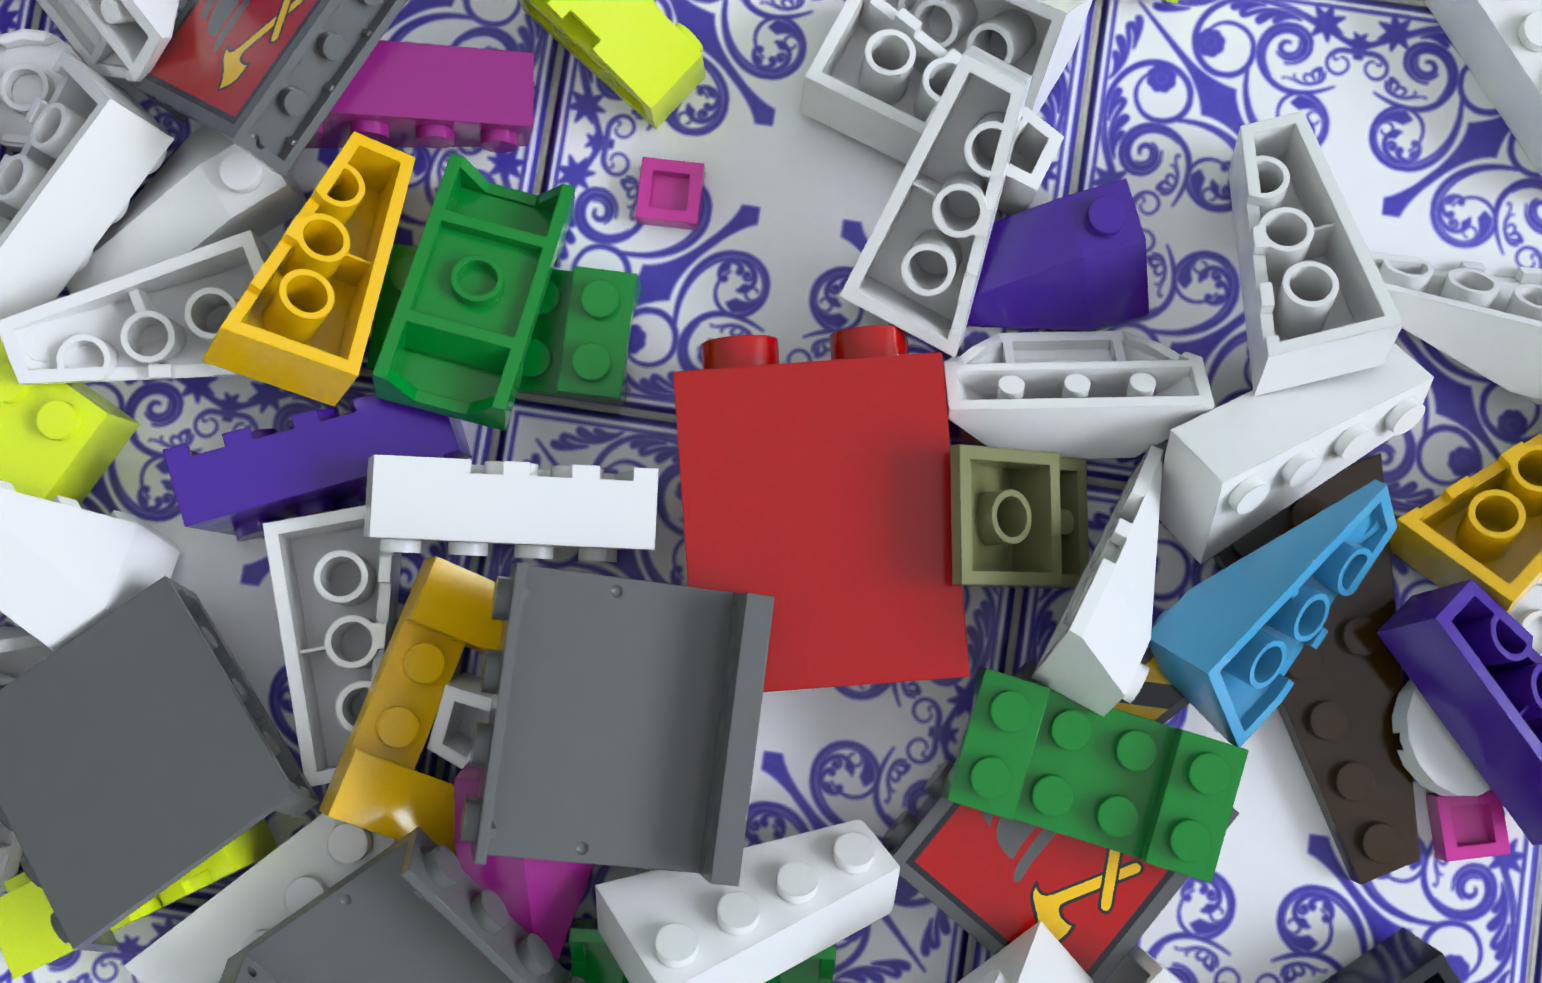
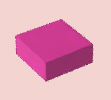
M642 157L635 214L637 224L698 231L705 178L704 163Z
M1492 789L1479 796L1425 794L1435 858L1450 862L1511 854L1503 804Z

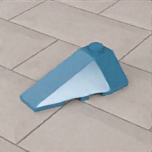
M1376 479L1189 589L1172 608L1165 610L1156 619L1151 629V640L1148 645L1162 675L1232 745L1241 747L1283 702L1294 685V682L1284 677L1305 644L1317 650L1329 632L1323 625L1328 617L1330 606L1338 594L1349 596L1356 591L1397 529L1387 484Z

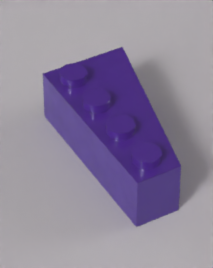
M374 393L352 399L349 402L352 413L340 416L339 410L335 408L314 409L291 415V420L287 422L288 430L277 432L276 429L251 431L250 427L223 433L222 437L225 447L198 453L190 450L189 444L186 443L163 449L162 451L185 527L235 535L237 541H248L264 536L262 523L279 521L294 515L302 517L335 511L336 506L334 502L358 495L360 502H366L368 458L374 454L455 459L472 458L461 420L380 399Z
M1472 579L1412 595L1376 633L1531 844L1542 845V656L1532 648L1533 636Z

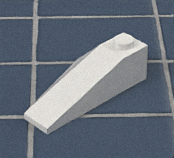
M1093 0L885 1L898 12L903 7L923 23L921 30L948 52L954 48L963 55L971 45H974L1031 75L1032 78L1025 106L1037 115L1073 55Z
M202 126L190 134L129 203L124 216L118 222L110 225L93 248V253L87 266L79 273L74 274L66 284L69 293L73 294L248 230L261 237L296 216L307 202V199L290 171H288L285 177H282L271 171L228 138Z
M251 230L1 319L0 338L18 383L21 385L239 376L240 374L202 362V359L220 326L245 293L259 269L271 255L269 247Z
M0 480V612L51 650L57 651L162 577L171 578L180 554L177 544L136 516L113 510L111 515L108 516L81 509L77 500L56 495L53 501L16 492L12 483Z

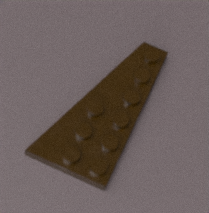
M1381 453L1352 463L1214 555L1213 559L1219 572L1313 517L1329 504L1340 501L1376 479L1384 483ZM1390 541L1387 542L1356 591L1349 596L1338 594L1330 606L1328 617L1323 625L1329 632L1317 650L1305 644L1284 676L1294 682V685L1283 702L1277 707L1349 877L1358 884L1366 883L1420 860L1412 775L1403 766L1397 750H1403L1400 742V733H1393L1392 714L1398 693L1404 687L1402 667L1376 633L1396 612Z

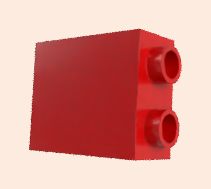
M894 325L861 326L832 333L829 336L831 360L780 364L778 339L766 335L727 336L703 342L701 344L702 370L673 372L688 587L775 596L763 692L970 677L962 586L952 585L950 437L942 352L909 354L907 332Z

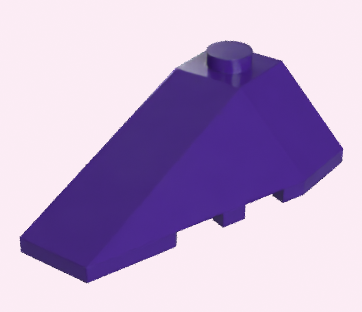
M1127 179L1063 196L994 221L966 328L973 326L1000 327L1013 331H1029L1030 329L1066 330V332L1097 331L1147 316L1149 314L1146 238Z

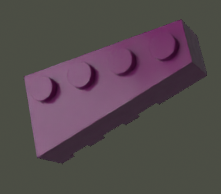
M380 40L305 148H343L354 131L393 148L481 147L490 152L506 153L513 152L521 146H528L533 130L534 53Z

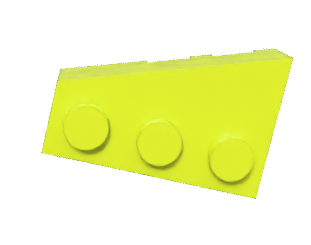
M519 0L526 14L655 129L668 118L705 78L703 54L701 53L703 51L702 44L681 23L674 25L657 7L654 0Z

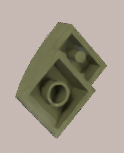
M963 444L951 445L952 585L997 588H1075L1089 561L1086 459L1059 457V453Z

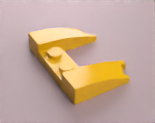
M437 556L423 560L320 805L319 812L328 817L396 840H400L419 826L437 845H445L456 855L454 785L417 772L415 767L438 713L445 685L451 681L464 647L485 654L487 648L499 650L503 621L491 619L494 581Z

